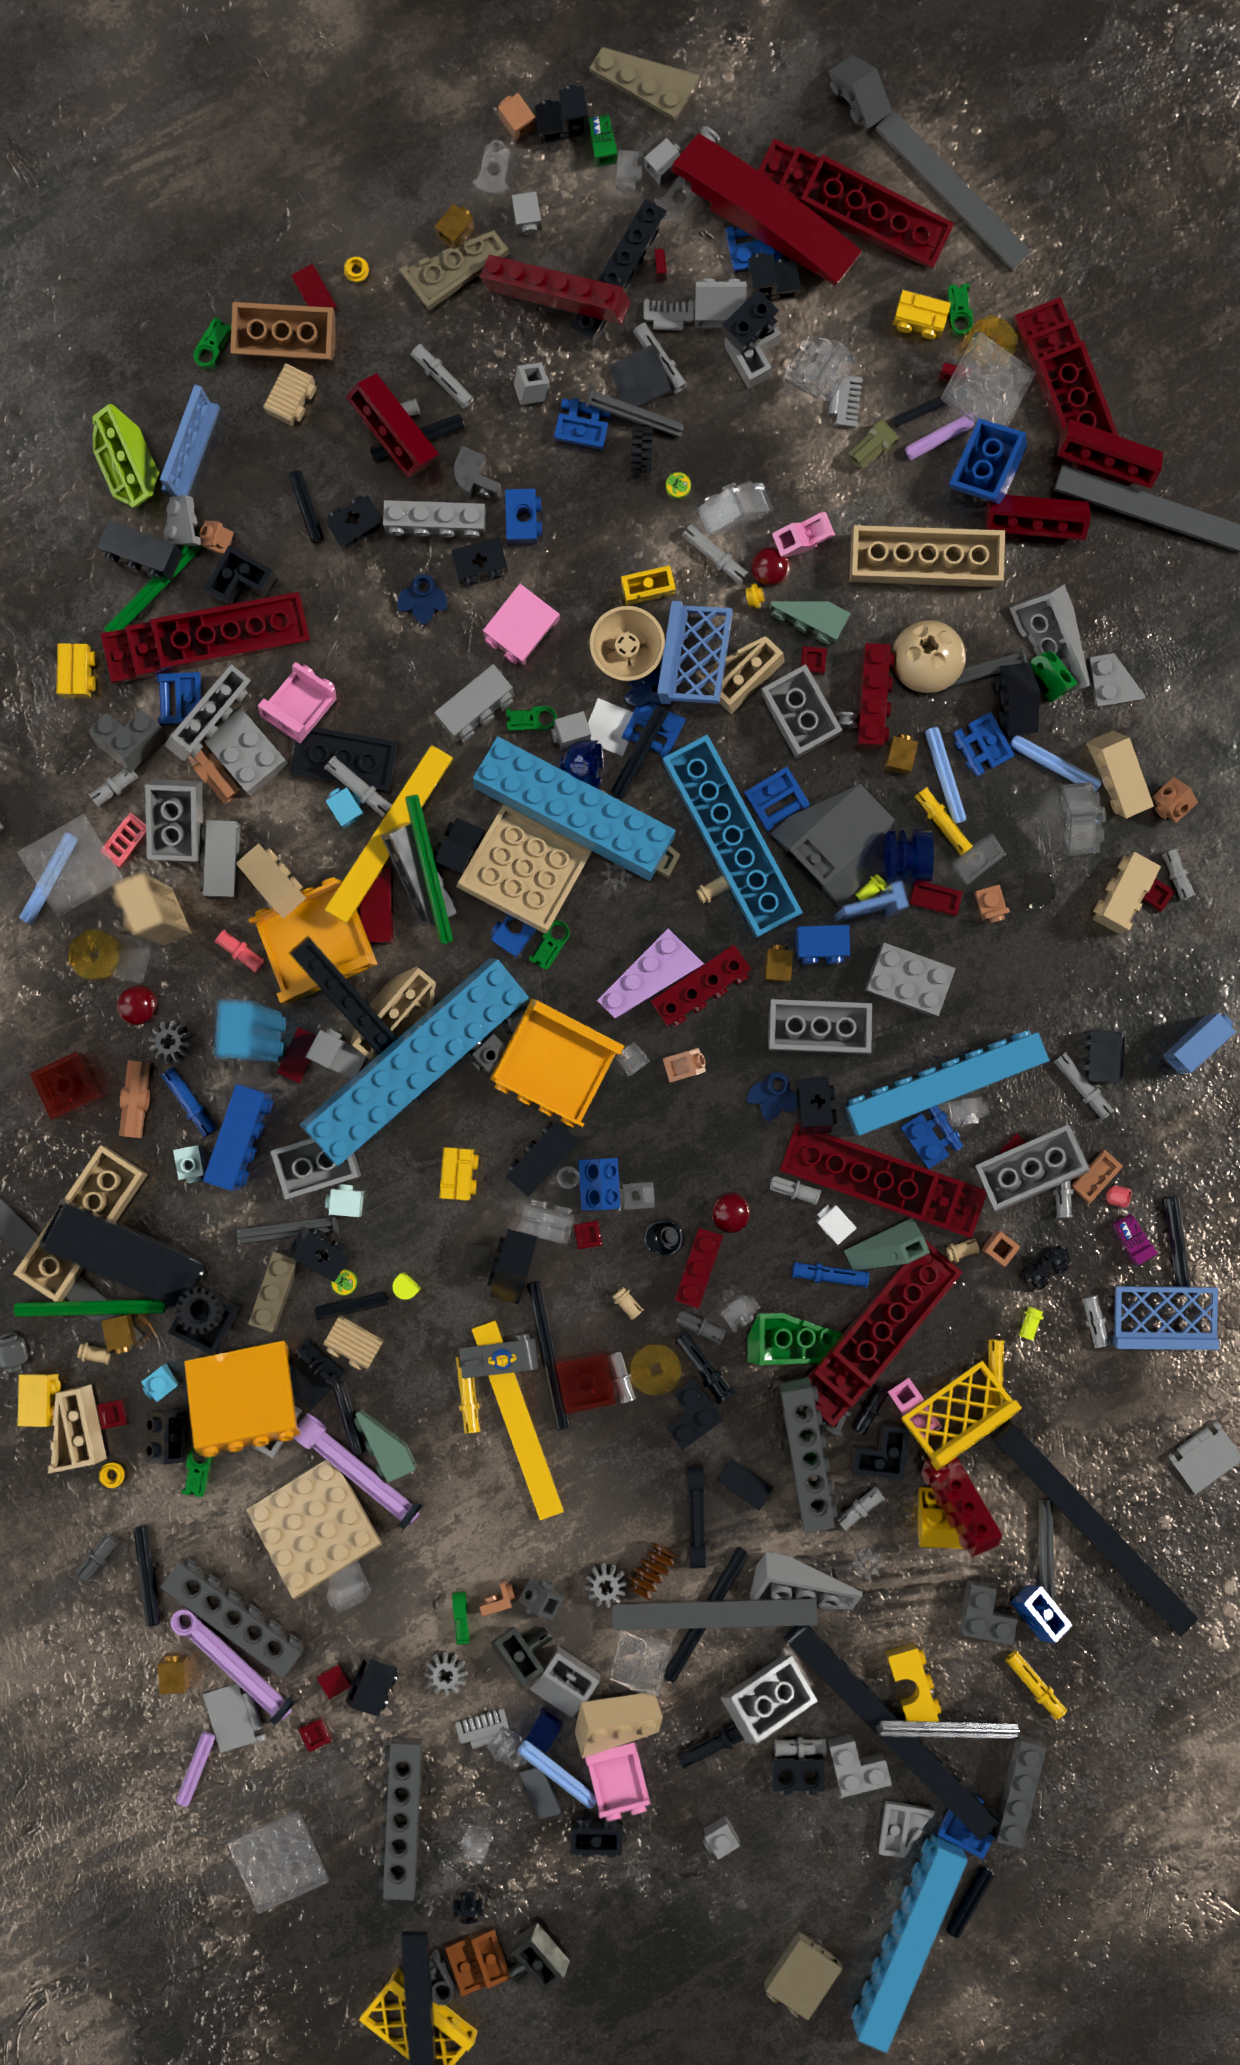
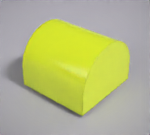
M405 1272L400 1273L393 1282V1291L400 1299H410L421 1289Z

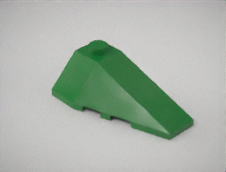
M758 1313L748 1335L747 1362L757 1365L819 1363L843 1333L784 1313Z

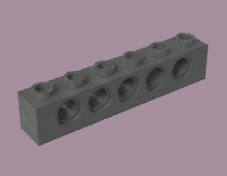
M809 1378L779 1383L804 1533L835 1528L833 1519L838 1518L835 1503L830 1501V1495H834L832 1480H827L826 1472H830L828 1456L823 1457L822 1449L827 1447L824 1433H819L818 1426L823 1425L820 1409L816 1410L815 1402L819 1401L817 1387L811 1386ZM799 1406H807V1409L802 1412L796 1411ZM804 1429L811 1430V1432L807 1435L800 1434V1432ZM807 1453H815L811 1458H804ZM811 1476H818L817 1480L808 1481ZM816 1499L822 1500L819 1504H812Z
M182 1558L160 1588L273 1672L284 1678L305 1649L301 1646L302 1642L296 1636L291 1634L288 1636L282 1632V1627L274 1620L269 1619L268 1621L260 1615L261 1611L251 1604L247 1606L240 1600V1595L231 1589L227 1591L220 1586V1581L211 1574L206 1575L199 1570L200 1566L191 1559L185 1560ZM189 1580H195L199 1584L198 1591L189 1589ZM208 1596H217L220 1605L212 1606L208 1601ZM231 1610L237 1611L240 1614V1620L232 1621L229 1618L228 1612ZM249 1626H257L261 1631V1635H251ZM269 1642H279L281 1645V1650H271V1648L269 1647Z
M392 1737L390 1745H386L385 1761H389V1771L384 1773V1787H388V1797L384 1796L383 1812L387 1813V1822H382L381 1838H386L385 1848H381L380 1864H385L384 1874H380L379 1890H383V1899L414 1900L416 1893L423 1738ZM406 1762L410 1769L405 1772L400 1771L396 1764ZM397 1788H405L408 1791V1795L400 1797L396 1794L395 1790ZM398 1813L404 1814L407 1821L403 1823L397 1822L394 1815ZM401 1839L405 1842L406 1846L404 1848H397L394 1846L393 1841ZM400 1865L404 1868L405 1872L396 1874L393 1872L392 1867Z

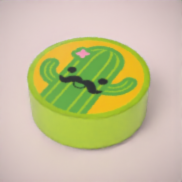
M676 472L668 477L666 491L670 497L683 499L689 494L691 481L686 474Z
M344 1269L335 1282L331 1281L332 1288L339 1295H348L356 1289L357 1277L352 1271Z

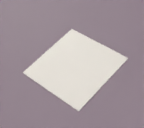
M598 698L588 721L591 731V739L588 743L623 756L629 741L621 737L633 712Z

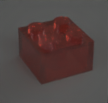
M74 1052L29 1073L50 1120H58L103 1098L81 1052Z
M606 1351L556 1361L566 1414L616 1404Z

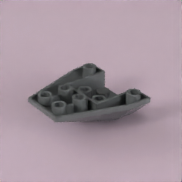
M858 784L789 816L770 835L787 853L790 851L823 886L822 890L840 907L858 890L895 819L861 784Z

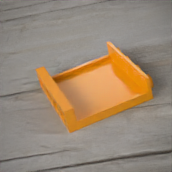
M333 877L321 882L322 886L316 889L311 887L302 890L301 892L306 899L284 919L273 908L269 909V907L256 911V916L248 919L249 923L256 924L281 990V992L277 993L280 1003L290 1004L321 990L289 954L307 936L313 940L346 979L378 965L357 910L347 925L325 912V908L343 880Z
M531 999L490 1080L496 1083L494 1088L506 1094L510 1090L517 1093L516 1099L530 1106L533 1101L540 1105L539 1111L551 1117L553 1113L562 1116L561 1122L573 1128L575 1124L583 1127L584 1123L581 1121L615 1054L620 1055L624 1046L540 1001Z
M285 1341L184 1361L194 1449L200 1456L213 1457L218 1455V1452L226 1450L237 1452L250 1445L261 1447L268 1445L269 1441L278 1439L279 1441H290L294 1439V1436L301 1435L296 1422L288 1358H291L290 1349Z

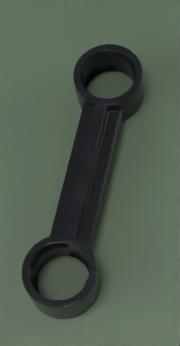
M688 1466L690 1569L706 1568L704 1467Z

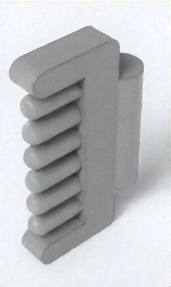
M648 299L644 300V322L653 323V330L683 331V323H693L694 302L692 300L688 302V312L685 301L682 302V312H680L681 303L679 301L676 302L675 312L674 302L670 301L668 312V302L664 301L662 312L661 301L657 302V311L656 302L654 300L651 301V311H649L650 301Z
M843 375L840 384H832L829 415L836 416L837 426L856 428L858 425L856 421L858 416L848 414L859 413L857 409L850 408H859L858 403L851 402L860 401L859 397L853 396L861 395L860 391H854L861 389L860 384L863 381L861 377Z
M504 1708L499 1709V1715L496 1710L493 1711L495 1723L491 1712L487 1713L489 1725L485 1714H481L483 1727L479 1716H475L477 1729L471 1717L468 1719L471 1730H469L466 1719L462 1723L458 1720L455 1726L460 1743L471 1742L472 1749L502 1741L501 1732L509 1729Z

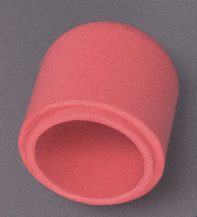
M1111 1186L1106 1194L1107 1202L1113 1206L1127 1208L1131 1201L1132 1191L1121 1186Z

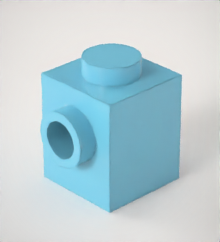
M341 787L337 788L328 795L330 798L326 800V803L343 829L365 817L359 807L363 804L360 801V797L354 792L351 793L347 787L343 790Z
M166 1363L141 1383L144 1385L143 1391L147 1397L158 1402L182 1384V1381Z

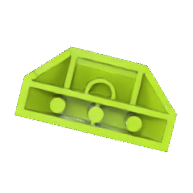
M108 404L92 416L94 424L93 452L112 496L128 504L130 507L136 508L153 495L159 471L140 428L113 404Z

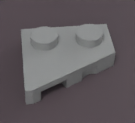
M187 495L169 497L164 541L175 544L178 548L201 544V539L195 536L193 526L198 525L196 515L194 514L193 497Z
M1115 653L1088 658L1096 708L1145 700L1144 693Z
M885 1801L878 1846L879 1855L905 1858L911 1849L912 1843L923 1832L922 1829L927 1821L934 1816V1808Z

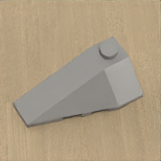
M1065 585L1044 591L1009 608L1018 631L1023 637L1029 639L1035 647L1033 649L1037 655L1046 651L1055 653L1078 684L1067 693L1090 685L1074 607Z
M765 1552L756 1566L749 1599L816 1598L817 1605L821 1609H853L861 1599L862 1592L790 1556L780 1555L776 1552Z

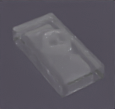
M988 834L955 860L952 866L963 883L968 885L1005 856L1006 853L994 834Z

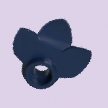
M422 574L413 579L411 587L401 591L397 601V608L399 612L412 610L415 619L421 625H425L432 619L435 610L445 611L447 609V597L442 590L436 588L432 577ZM421 584H427L428 590L422 592L419 590Z
M657 666L649 675L641 679L628 681L632 689L623 697L624 701L638 707H642L649 702L656 705L661 704L658 694L653 692L658 689L661 667Z
M774 1072L765 1081L755 1083L747 1095L748 1103L760 1104L761 1113L766 1121L776 1118L782 1109L794 1113L798 1102L796 1094L790 1089L788 1077L780 1072ZM775 1080H780L782 1083V1087L778 1090L774 1089L772 1085Z

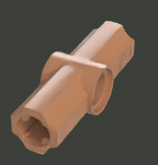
M202 740L200 742L203 746L194 758L190 755L188 759L194 765L193 768L206 784H209L223 804L231 802L242 791L225 771L226 767L207 748Z
M128 1060L125 1087L122 1088L120 1095L122 1114L119 1136L142 1138L145 1112H147L150 1102L148 1083L151 1063Z

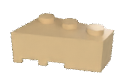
M766 636L726 657L720 704L731 714L785 662L784 653ZM716 662L705 668V670L710 675L718 669L719 664ZM700 669L694 673L698 683L706 678ZM709 682L703 688L714 696L715 687Z
M1111 731L1086 742L1101 775L1103 785L1110 795V804L1115 814L1127 819L1154 807L1130 737Z
M1136 852L1129 854V856L1124 855L1117 867L1120 869V872L1116 878L1112 877L1105 889L1108 891L1105 899H1100L1093 910L1096 913L1093 920L1118 934L1131 929L1133 924L1130 921L1135 912L1140 911L1142 907L1141 901L1145 894L1149 892L1161 868L1158 864Z
M92 1385L70 1388L56 1393L53 1426L55 1427L53 1441H51L50 1450H52V1457L48 1474L93 1465L107 1459Z
M655 1692L582 1702L574 1732L582 1759L658 1733L663 1717Z

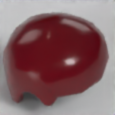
M764 548L758 551L752 559L751 571L755 580L763 585L783 584L790 575L791 563L788 557H781L777 548Z
M135 985L121 993L116 1008L122 1020L127 1024L138 1026L152 1018L157 1007V1000L154 993L146 986Z
M726 1192L719 1196L712 1208V1219L716 1227L725 1233H736L745 1228L750 1217V1207L745 1197L736 1192Z

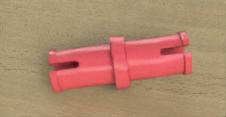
M223 930L215 940L216 944L232 954V958L235 961L237 959L253 970L254 973L265 961L248 949V945L245 942H239L227 933L226 930Z

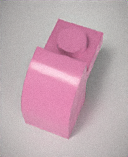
M820 512L802 523H791L772 533L781 557H791L818 547L817 544L835 536L827 513Z
M909 1378L888 1391L903 1416L924 1402L923 1397ZM926 1407L922 1411H928L929 1407ZM916 1414L910 1419L915 1427L926 1429L927 1416ZM931 1417L929 1430L937 1431L942 1428L937 1418Z

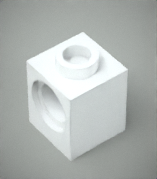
M826 1205L817 1214L819 1216V1219L816 1220L817 1224L837 1245L856 1229L855 1225L837 1205L832 1207Z

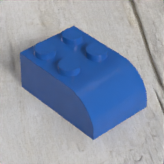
M979 418L949 483L950 488L997 504L1001 503L1026 451V433Z

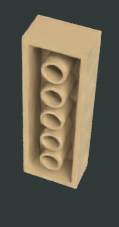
M854 525L851 531L849 582L999 587L1004 581L1005 530Z
M144 873L113 885L116 891L113 893L114 900L119 908L123 907L126 914L123 921L129 932L133 931L135 935L161 945H167L192 934L172 887Z
M100 1145L65 1199L117 1221L148 1174L108 1147ZM49 1221L14 1272V1275L53 1301L61 1302L84 1270V1267L42 1250L39 1242L50 1223Z

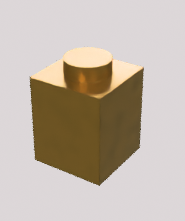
M453 203L435 225L436 235L451 248L459 247L474 229L473 215L465 207L461 206L459 208Z
M898 734V737L894 736L890 742L884 769L909 775L912 771L918 742L912 741L913 737L909 735Z
M773 945V949H767L764 980L791 981L793 951L788 950V946Z
M131 1314L101 1321L107 1351L115 1349L116 1354L131 1351L130 1346L137 1344Z
M179 1653L166 1654L165 1658H162L157 1664L159 1695L185 1693L189 1688L188 1657H180Z

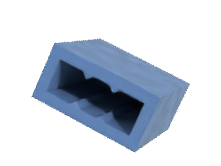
M1225 1014L1206 1015L1162 1056L1179 1074L1192 1073L1236 1033L1232 1028L1234 1024Z

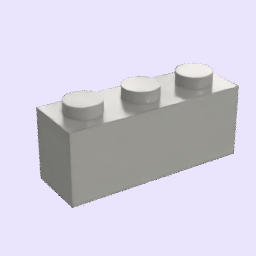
M206 820V827H202L201 834L202 842H205V852H201L200 858L201 867H204V877H200L199 882L200 892H203V896L206 898L237 899L239 867L236 863L239 861L240 824L237 821Z

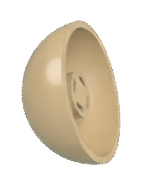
M621 606L609 610L598 619L591 632L590 650L593 660L603 673L616 680L634 681L649 675L658 666L664 653L665 638L660 624L649 612L638 607Z
M923 620L911 624L899 634L892 648V652L895 653L893 666L895 675L905 686L918 692L933 693L950 687L958 680L965 667L966 652L964 644L958 633L943 622Z

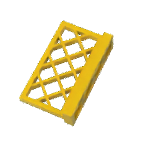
M981 1361L907 1413L901 1420L931 1458V1464L938 1471L1016 1415L1022 1407L1016 1400L1013 1401L985 1363ZM978 1370H981L986 1376V1386L972 1384L973 1374ZM969 1377L968 1383L963 1382ZM956 1386L966 1387V1400L952 1398L953 1388ZM971 1388L985 1391L984 1404L970 1401ZM949 1392L948 1397L943 1396L944 1394ZM989 1392L999 1393L1005 1402L999 1406L988 1405ZM936 1400L946 1401V1415L933 1413V1402ZM951 1403L965 1405L964 1418L950 1416ZM929 1406L928 1411H922ZM969 1406L983 1408L980 1420L967 1419ZM987 1409L992 1410L990 1413L986 1415ZM916 1414L927 1416L926 1429L915 1427L910 1419ZM931 1417L945 1419L944 1432L929 1430ZM949 1420L963 1422L962 1433L959 1435L947 1433ZM967 1423H968V1424H973V1425H971L969 1428L966 1429ZM929 1434L943 1437L942 1447L935 1452L928 1444ZM947 1438H952L951 1441L946 1443Z
M397 1968L388 1983L361 2014L359 2021L409 2060L406 2005L404 2003L403 1971ZM389 1990L398 1996L399 2003L386 2004L385 1995ZM433 2002L434 2025L439 2029V2035H435V2042L441 2043L442 2052L436 2053V2059H443L444 2065H455L465 2051H469L474 2045L478 2030L446 2005H437ZM400 2010L402 2020L389 2021L387 2011ZM383 2011L384 2022H375L368 2016L371 2012ZM403 2027L404 2038L392 2036L390 2028ZM445 2041H455L461 2047L457 2051L446 2052Z

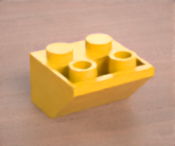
M919 1487L917 1524L919 1547L963 1549L959 1542L958 1533L955 1528H951L948 1524L946 1512L942 1506L936 1503L932 1488Z

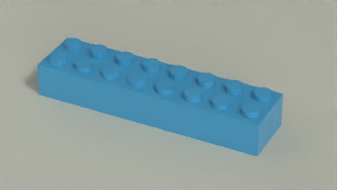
M708 734L664 757L662 763L721 874L727 881L756 939L800 916L803 913Z
M498 736L473 777L474 789L648 881H651L674 840L675 829Z
M219 1001L216 1056L248 1061L280 1062V1057H284L285 1043L281 1042V1032L286 1031V1017H282L283 1012L254 1003Z
M1030 1030L1022 1031L1012 1035L1013 1041L1008 1043L1006 1039L988 1045L989 1050L983 1052L982 1048L964 1054L966 1059L962 1061L959 1058L941 1063L942 1068L939 1070L931 1067L918 1072L919 1077L916 1079H912L910 1076L895 1081L896 1087L889 1089L888 1085L872 1090V1096L868 1098L860 1095L847 1100L849 1105L843 1108L854 1135L865 1134L1050 1061L1039 1033L1031 1034Z
M933 1832L930 1839L926 1838L921 1849V1853H923L919 1863H915L912 1869L911 1877L913 1879L911 1884L903 1890L900 1910L896 1909L891 1921L893 1927L890 1934L886 1933L881 1945L883 1950L880 1958H875L871 1969L873 1972L870 1981L864 1983L861 1993L863 1998L860 2005H855L851 2016L858 2041L885 2053L889 2049L968 1861L962 1848Z

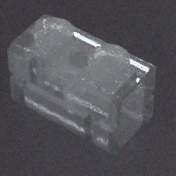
M532 1199L531 1203L526 1202L518 1231L567 1245L575 1217L574 1214H570L571 1209L556 1205V1209L547 1208L546 1202Z

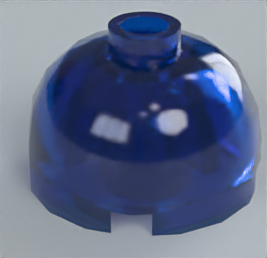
M579 740L567 749L565 756L561 757L560 768L572 777L598 789L602 777H597L599 768L604 770L603 747L601 744H597L598 740Z

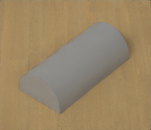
M771 999L768 1021L769 1050L871 1054L872 1003Z
M1069 1124L975 1165L995 1212H999L1090 1172L1088 1163Z

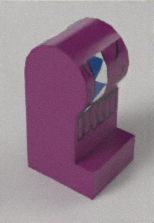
M1128 1214L1112 1224L1133 1264L1140 1265L1158 1254L1132 1214Z

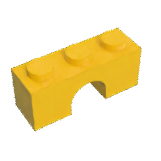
M915 1643L885 1651L895 1682L910 1679L916 1683L913 1695L900 1700L905 1720L939 1722L937 1714L941 1713L937 1698L932 1699L930 1689H934L930 1674H925L923 1665L927 1664L923 1650H918Z

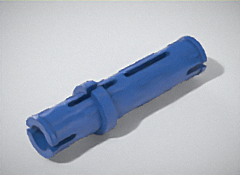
M172 1067L165 1071L166 1074L163 1073L161 1078H163L187 1112L186 1117L188 1120L194 1122L203 1138L210 1135L211 1131L214 1132L217 1128L204 1112L205 1107L197 1102L175 1068Z
M794 1262L792 1278L814 1280V1283L822 1281L867 1288L869 1272L822 1266V1263L812 1265Z

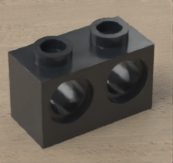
M771 1753V1785L773 1791H777L781 1795H790L793 1791H803L804 1794L815 1795L818 1794V1791H824L823 1755H804L803 1758H798L797 1756L775 1757L774 1753ZM782 1770H789L792 1773L785 1780L778 1777ZM808 1770L817 1772L816 1777L810 1780L804 1778V1774Z

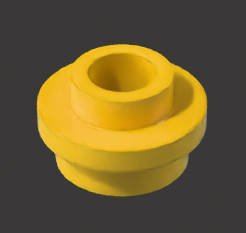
M352 257L346 261L344 273L348 280L358 283L367 278L369 267L363 258ZM355 267L361 268L358 274H354L352 270Z
M755 583L751 587L746 588L749 607L761 608V603L765 602L762 587L758 588Z
M109 1462L99 1471V1480L107 1488L118 1487L124 1481L125 1472L118 1463ZM110 1470L116 1472L115 1479H111L108 1476Z

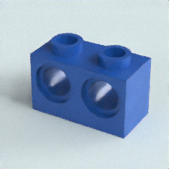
M618 1158L579 1160L581 1211L620 1209Z

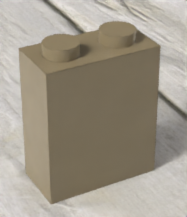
M798 1931L764 1981L766 1995L775 2003L782 2002L788 2006L787 2009L798 2018L802 2016L809 2020L842 1971L841 1961Z

